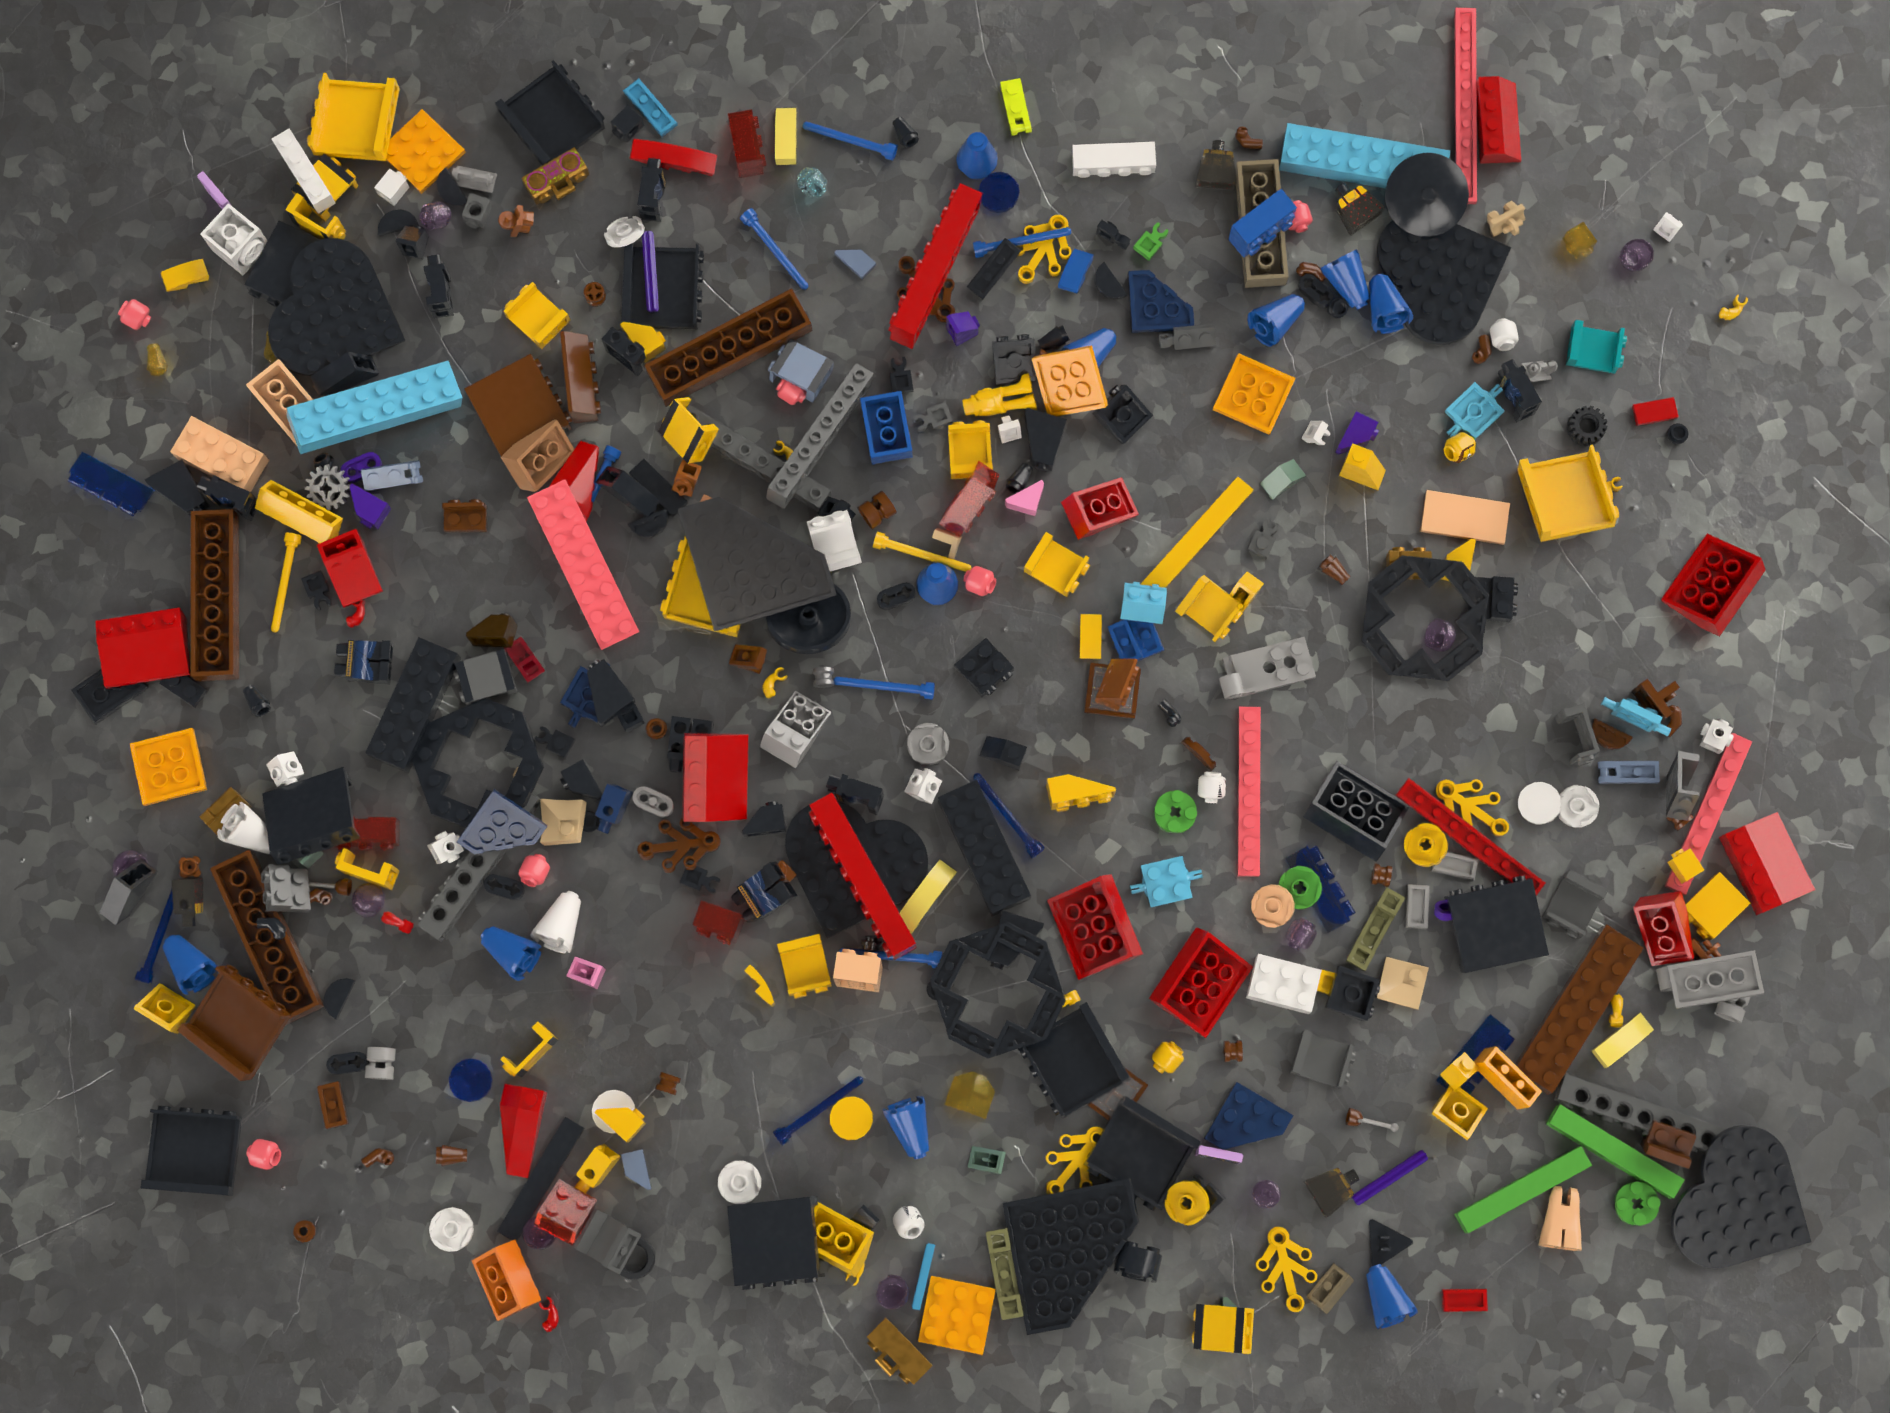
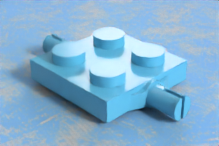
M1474 382L1445 410V413L1455 424L1447 431V434L1453 437L1461 430L1476 440L1505 411L1497 404L1495 399L1503 391L1502 387L1499 388L1500 385L1496 384L1488 392Z
M1604 697L1601 705L1612 710V715L1647 732L1658 731L1668 736L1671 728L1660 723L1663 717L1659 716L1657 711L1651 708L1644 709L1638 706V702L1627 698L1622 699L1620 702H1614Z
M1183 856L1140 866L1143 876L1142 883L1130 885V889L1139 888L1132 890L1131 894L1144 891L1148 897L1150 908L1193 898L1190 883L1191 880L1203 878L1202 874L1194 876V874L1202 873V871L1199 869L1188 872Z

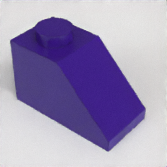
M968 311L946 316L947 331L956 346L978 335L979 322L975 316L971 317Z
M1356 411L1335 453L1349 452L1352 443L1361 447L1367 446L1370 440H1375L1379 432L1376 429L1379 422Z
M352 483L350 490L356 515L361 520L360 523L369 529L371 527L379 529L391 510L388 503Z

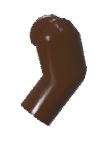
M1241 126L1237 129L1235 136L1242 147L1262 149L1263 139L1251 138L1246 127Z
M1302 262L1296 268L1297 274L1301 277L1308 273L1315 276L1321 282L1326 279L1317 264Z
M1489 335L1478 337L1480 348L1472 355V359L1477 364L1484 363L1492 353Z
M1675 705L1668 706L1673 714L1670 715V722L1667 727L1671 728L1667 737H1671L1682 725V710Z
M315 888L309 892L310 904L315 901L328 905L332 901V894L329 891Z
M376 1148L362 1158L361 1161L366 1168H369L375 1162L391 1165L394 1162V1154L390 1150Z

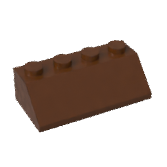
M561 331L560 337L568 412L573 423L599 421L598 414L601 413L600 401H596V394H599L598 381H594L597 367L596 362L592 361L591 354H595L593 341L590 342L588 335Z

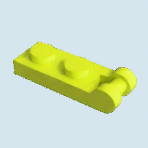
M1021 79L1000 82L1011 136L1018 135L1019 132H1032ZM1015 121H1023L1022 124L1016 125Z

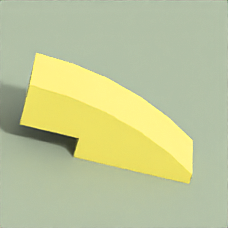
M776 108V165H796V108Z
M1640 1012L1591 1050V1052L1601 1065L1607 1068L1636 1046L1654 1029Z

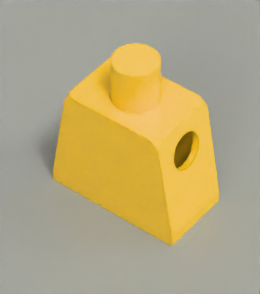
M605 1144L595 1147L577 1172L576 1176L580 1180L574 1188L585 1195L590 1187L595 1188L599 1186L621 1156Z

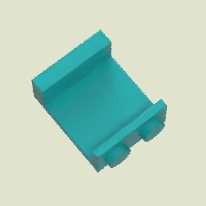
M1575 320L1571 326L1565 365L1615 374L1619 367L1622 368L1624 362V355H1621V352L1627 342V336L1624 335L1625 328H1620L1618 332L1583 327L1584 321Z

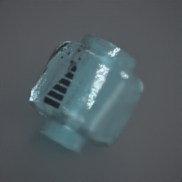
M806 167L800 171L797 176V186L808 198L821 197L826 192L827 179L816 167Z

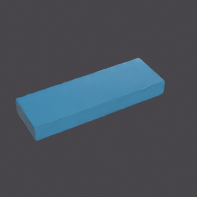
M639 78L623 90L627 98L661 137L678 126L673 117Z
M926 1244L912 1309H921L935 1249L934 1244Z

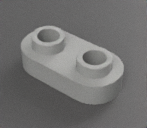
M642 786L633 793L635 805L654 815L668 817L674 810V803L671 798L653 789ZM647 795V801L642 802L640 800L641 796ZM663 803L667 804V809L660 810V805Z

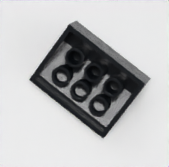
M1336 761L1303 817L1377 862L1387 848L1410 806Z

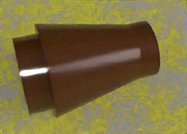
M1331 554L1319 565L1322 569L1321 572L1338 581L1341 585L1351 577L1336 556L1333 557Z
M447 1145L436 1147V1164L446 1166L467 1162V1149Z

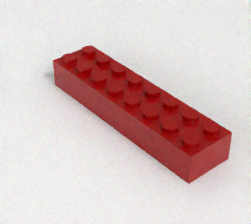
M961 183L957 190H952L948 207L945 206L941 213L940 224H936L932 232L931 242L928 241L925 246L923 259H919L915 268L916 273L914 277L911 276L909 279L906 295L903 294L898 303L897 313L894 312L890 319L888 330L891 332L890 340L910 349L914 348L980 210L982 192Z
M833 793L810 804L811 811L808 813L815 827L820 826L821 830H819L823 842L825 845L830 844L832 847L829 849L830 854L836 864L840 862L842 865L839 868L846 883L850 881L853 885L850 889L856 901L861 900L863 903L860 907L867 920L871 918L874 924L871 927L877 939H883L884 943L881 945L887 957L892 956L895 961L916 949L917 945Z

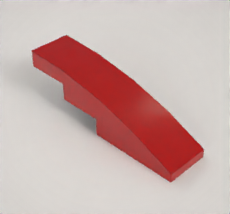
M633 139L629 158L647 164L648 158L660 159V167L669 170L673 168L687 173L694 171L708 176L714 175L717 161L716 154L641 139Z

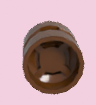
M883 491L874 495L871 502L865 501L857 507L859 513L872 530L882 524L883 518L888 520L897 513L894 505Z

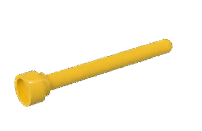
M878 531L876 533L873 548L881 550V548L885 549L887 547L964 572L971 570V565L889 540V537L885 536L884 533Z
M286 532L284 536L287 548L271 624V631L274 633L278 632L280 628L295 548H298V545L301 544L302 536L295 533Z

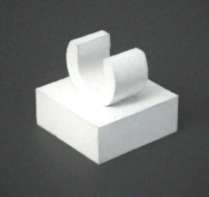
M1666 212L1653 230L1670 242L1683 224Z
M1009 415L1001 417L1003 424L998 425L1001 442L1006 443L1022 438L1018 419L1011 421Z
M1310 421L1301 439L1307 443L1325 445L1321 438L1323 435L1330 436V432L1326 430L1328 424L1324 421Z

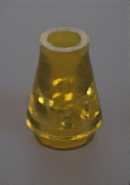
M159 344L148 345L147 370L153 376H161L167 372L168 364L160 350Z

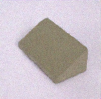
M1333 1263L1306 1297L1325 1314H1328L1354 1280L1349 1274Z

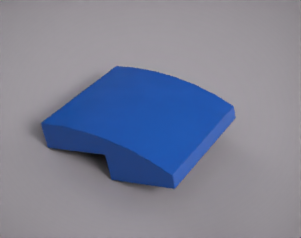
M1124 619L1108 626L1120 659L1135 658L1139 661L1164 651L1154 623Z

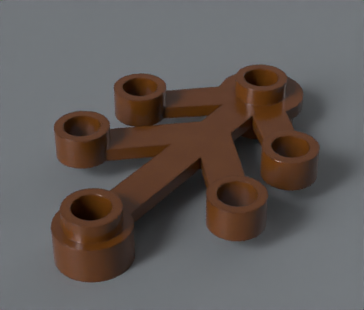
M903 256L898 263L900 272L914 277L916 273L914 259L910 256ZM909 264L911 267L904 269L903 265ZM950 278L946 279L942 287L944 290L943 300L941 301L937 298L929 314L936 316L937 320L942 323H946V316L941 314L942 311H948V315L955 314V308L950 304L955 283ZM951 283L952 287L946 288L945 284ZM901 287L898 289L897 297L899 300L901 298L899 294L903 291L907 292V288Z
M664 819L658 824L660 832L669 835L676 841L659 844L644 841L638 845L637 852L642 860H650L654 857L655 853L676 851L671 858H667L662 862L663 870L666 873H672L679 861L691 848H698L692 856H686L683 860L684 867L687 870H694L698 861L706 852H714L719 848L721 840L716 832H704L695 826L693 822H690L689 826H683L684 821L681 819V829L691 832L698 838L688 839L674 829L669 820ZM663 825H669L667 829H662ZM707 839H713L711 843L706 842ZM644 847H649L648 851H642ZM690 860L694 861L692 865L686 864ZM671 863L673 865L671 868H666V864Z

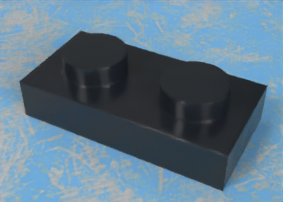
M187 676L162 679L159 683L194 708H196L207 693L205 688Z

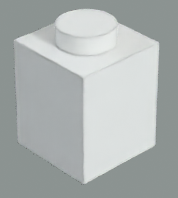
M389 169L374 188L380 197L395 206L409 189V186L406 182L407 178L401 172L397 171L395 173Z

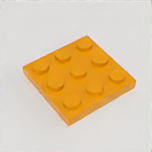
M421 109L390 139L386 160L397 171L401 172L407 178V181L422 194L438 179L440 172L445 167L449 169L466 151Z
M1092 345L1038 355L1032 358L1047 414L1061 416L1106 408L1108 406Z
M1238 353L1213 410L1270 435L1295 378Z
M193 728L130 743L140 795L144 806L207 790Z
M931 1276L918 1342L983 1355L996 1289Z

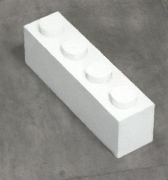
M287 129L273 137V143L317 213L319 214L336 204L291 130Z
M1155 142L1073 145V176L1086 178L1090 175L1107 177L1111 174L1128 176L1131 173H1139L1140 175L1155 173Z

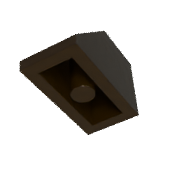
M505 613L499 615L491 614L467 631L466 637L473 646L512 648L518 625L511 615Z

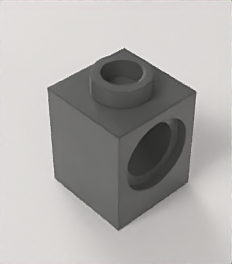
M470 193L462 213L466 225L472 228H485L493 207L490 199ZM481 210L479 215H472L473 211Z

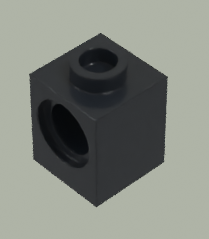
M627 105L611 121L612 133L618 139L623 138L628 142L644 126L643 119Z

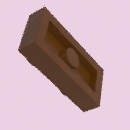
M340 1082L317 1086L325 1128L331 1129L349 1124Z

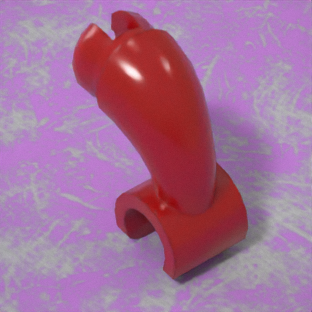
M365 599L361 600L358 604H352L357 610L352 616L346 618L347 625L350 628L357 627L363 621L365 616Z
M384 912L381 917L383 923L399 927L398 930L407 934L411 932L414 926L412 922L406 919L401 920L392 912Z
M546 1296L550 1301V1305L544 1307L539 1302V1306L549 1312L547 1320L542 1323V1327L546 1332H551L558 1325L559 1315L554 1306L553 1299Z

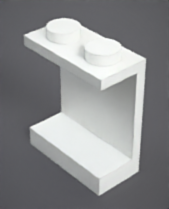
M847 510L836 511L831 515L818 516L810 521H806L813 548L825 554L829 571L862 563Z

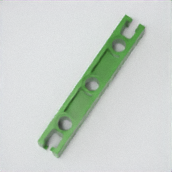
M1561 1104L1555 1106L1546 1122L1547 1126L1638 1181L1648 1184L1656 1192L1668 1199L1675 1198L1685 1180Z
M1582 1146L1576 1147L1454 1215L1464 1234L1470 1233L1591 1167L1592 1164Z

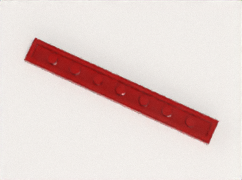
M1410 778L1404 782L1395 794V796L1433 825L1439 827L1442 832L1507 882H1513V877L1525 875L1526 879L1530 878L1533 880L1536 896L1546 884V882Z

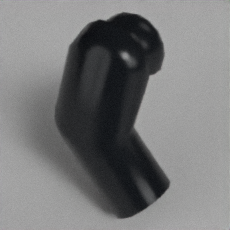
M1164 699L1158 707L1168 716V725L1175 727L1181 723L1182 718L1177 710Z
M257 918V928H269L276 940H281L285 937L286 928L278 918Z

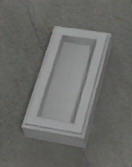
M1447 852L1441 863L1433 865L1431 871L1474 881L1479 859Z
M1408 884L1405 928L1428 929L1429 886Z

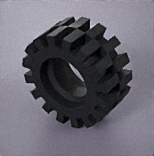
M1583 406L1571 415L1567 422V430H1569L1568 435H1572L1573 438L1571 440L1573 442L1577 440L1578 445L1583 443L1584 446H1588L1589 444L1594 445L1601 440L1608 426H1606L1607 419H1604L1605 414H1600L1599 408L1594 410V406L1589 408ZM1583 419L1593 421L1595 425L1594 431L1591 433L1583 432L1579 426L1580 421Z

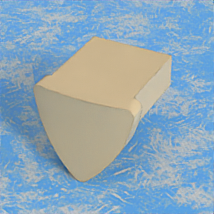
M936 528L932 538L951 544L948 558L955 559L962 536Z

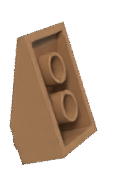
M554 419L513 444L501 456V459L520 489L537 492L565 464L574 447L558 420Z

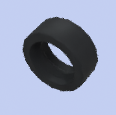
M642 1238L639 1239L636 1245L642 1247L646 1252L647 1261L645 1266L638 1271H629L624 1267L620 1275L625 1278H642L652 1270L655 1264L653 1247Z

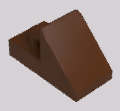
M735 644L729 665L760 674L767 649L758 646Z

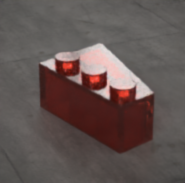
M752 109L728 113L739 178L764 174L763 167L766 166L765 155H760L759 148L763 147L761 135L756 134V129L759 128L758 117L753 116Z
M978 461L974 472L969 478L967 477L964 486L955 495L943 513L939 524L959 538L964 532L968 533L974 524L972 522L974 517L979 518L984 511V503L987 500L990 502L997 491L994 489L1000 474Z
M353 817L355 829L360 838L335 846V848H338V851H342L343 848L350 851L351 847H359V850L363 851L372 850V847H380L381 850H392L394 846H400V820L396 817H368L364 819H355Z

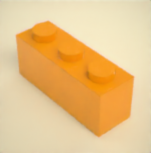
M1496 1046L1483 1049L1474 1061L1480 1068L1478 1071L1517 1110L1529 1108L1542 1092Z

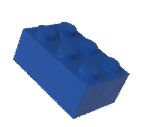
M1280 189L1234 223L1228 240L1243 258L1249 254L1253 256L1260 250L1262 244L1272 242L1277 237L1276 234L1281 230L1284 232L1293 225L1292 222L1295 218L1297 207L1285 192Z
M897 391L860 398L871 464L912 458V446L902 392Z

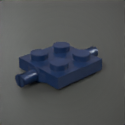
M582 666L578 669L560 702L561 705L571 709L574 713L568 725L576 728L581 717L598 723L587 675L588 669Z

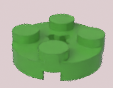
M1180 790L1169 791L1163 794L1157 800L1154 808V818L1157 825L1168 833L1179 834L1189 830L1197 816L1194 800ZM1170 808H1179L1181 810L1179 812L1181 816L1172 817L1170 815V813L1172 812Z
M1293 867L1285 872L1279 881V885L1286 888L1292 895L1295 903L1294 909L1312 907L1319 900L1322 893V884L1319 876L1308 867ZM1299 882H1304L1303 886L1306 887V891L1298 894L1294 886L1299 885Z
M1635 1181L1624 1184L1615 1194L1616 1214L1626 1224L1642 1226L1653 1221L1658 1214L1660 1199L1655 1190L1646 1183ZM1633 1198L1641 1200V1209H1633Z

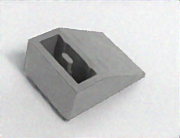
M795 691L765 731L760 748L797 768L829 718L831 711Z

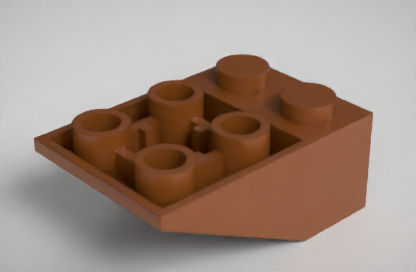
M1111 659L1095 702L1119 711L1120 706L1125 707L1140 668L1136 666L1138 659Z

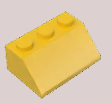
M818 1202V1205L814 1207L819 1258L856 1277L867 1258L874 1232Z

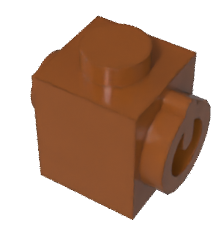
M682 459L672 490L679 493L680 496L692 497L702 466L694 463L687 464Z

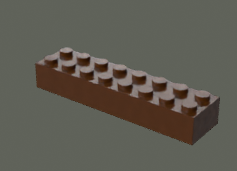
M791 288L652 360L644 366L665 407H668L674 399L685 398L781 348L783 344L787 345L790 339L794 341L812 332V324Z
M233 509L191 511V677L196 681L239 679V515Z
M247 850L211 867L212 875L264 991L270 995L271 1000L282 1004L286 1008L285 1011L291 1015L286 1025L323 1008V1002L282 912L266 911V904L263 903L264 883L261 882L263 869L256 854L251 850ZM257 918H278L286 928L285 937L281 940H276L269 928H257Z
M1607 924L1598 931L1515 1063L1547 1095L1552 1094L1644 949Z

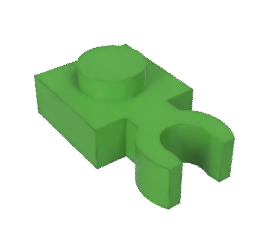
M1159 222L1154 225L1152 234L1146 231L1133 246V249L1148 261L1162 247L1163 243L1159 240L1165 239L1168 235V229L1163 233L1157 231L1160 227Z

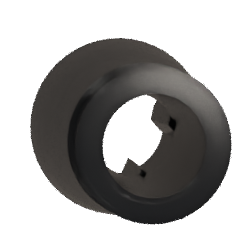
M898 117L893 121L892 124L900 144L905 146V148L913 147L919 141L918 133L903 117Z
M1062 325L1053 328L1039 339L1038 342L1042 350H1049L1066 345L1065 342L1070 339Z
M1022 463L1007 479L1006 488L1013 494L1024 490L1033 468L1027 463Z
M249 685L243 690L252 714L261 717L271 710L270 701L254 685Z

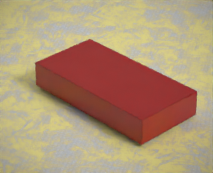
M1674 397L1633 404L1632 406L1636 426L1673 420L1679 417Z
M1442 1289L1443 1312L1488 1311L1487 1289Z

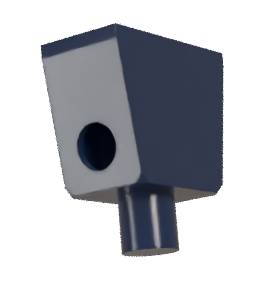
M616 784L606 785L595 816L601 818L597 830L608 834L613 823L619 824L634 792ZM610 807L613 809L612 815L609 814Z

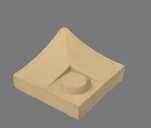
M540 799L542 822L547 824V828L541 835L540 843L544 846L581 843L587 802L584 800Z
M1386 957L1377 999L1419 1010L1429 967Z

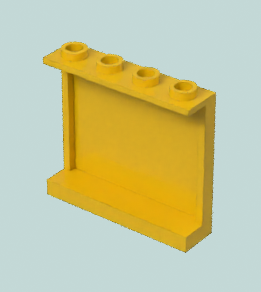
M323 73L322 80L318 84L319 97L315 99V116L311 118L312 131L311 135L307 137V145L310 147L313 155L322 156L325 154L329 157L386 161L400 91L396 79L387 78L386 84L330 80L327 73Z
M1590 445L1589 451L1532 464L1529 463L1528 458L1519 461L1517 471L1541 542L1615 527L1616 520L1619 518V511L1617 506L1613 505V493L1611 488L1607 487L1606 472L1600 467V455L1598 452H1595L1593 445Z
M685 536L684 540L679 542L678 552H680L678 560H674L672 572H674L673 579L668 580L666 587L668 596L667 599H663L660 611L663 612L662 614L665 619L714 631ZM741 624L714 632L737 637Z

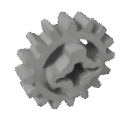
M329 464L324 465V470L319 466L316 468L317 472H310L312 478L305 480L309 483V486L304 487V490L310 491V494L306 496L307 498L312 497L314 499L312 502L315 504L319 503V506L323 508L326 506V509L330 511L332 510V505L337 509L340 507L339 502L341 504L347 502L344 497L351 495L347 492V489H350V485L346 484V481L350 478L343 477L344 470L337 472L338 466H333L330 469ZM320 475H323V476L321 477V482H320V483H316V480L318 479V477H319ZM327 484L332 487V490L329 491L324 485ZM341 491L339 497L334 500L335 493Z

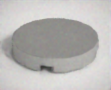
M924 723L916 726L909 734L907 740L909 755L921 765L931 766L938 764L945 758L949 750L947 733L934 723Z

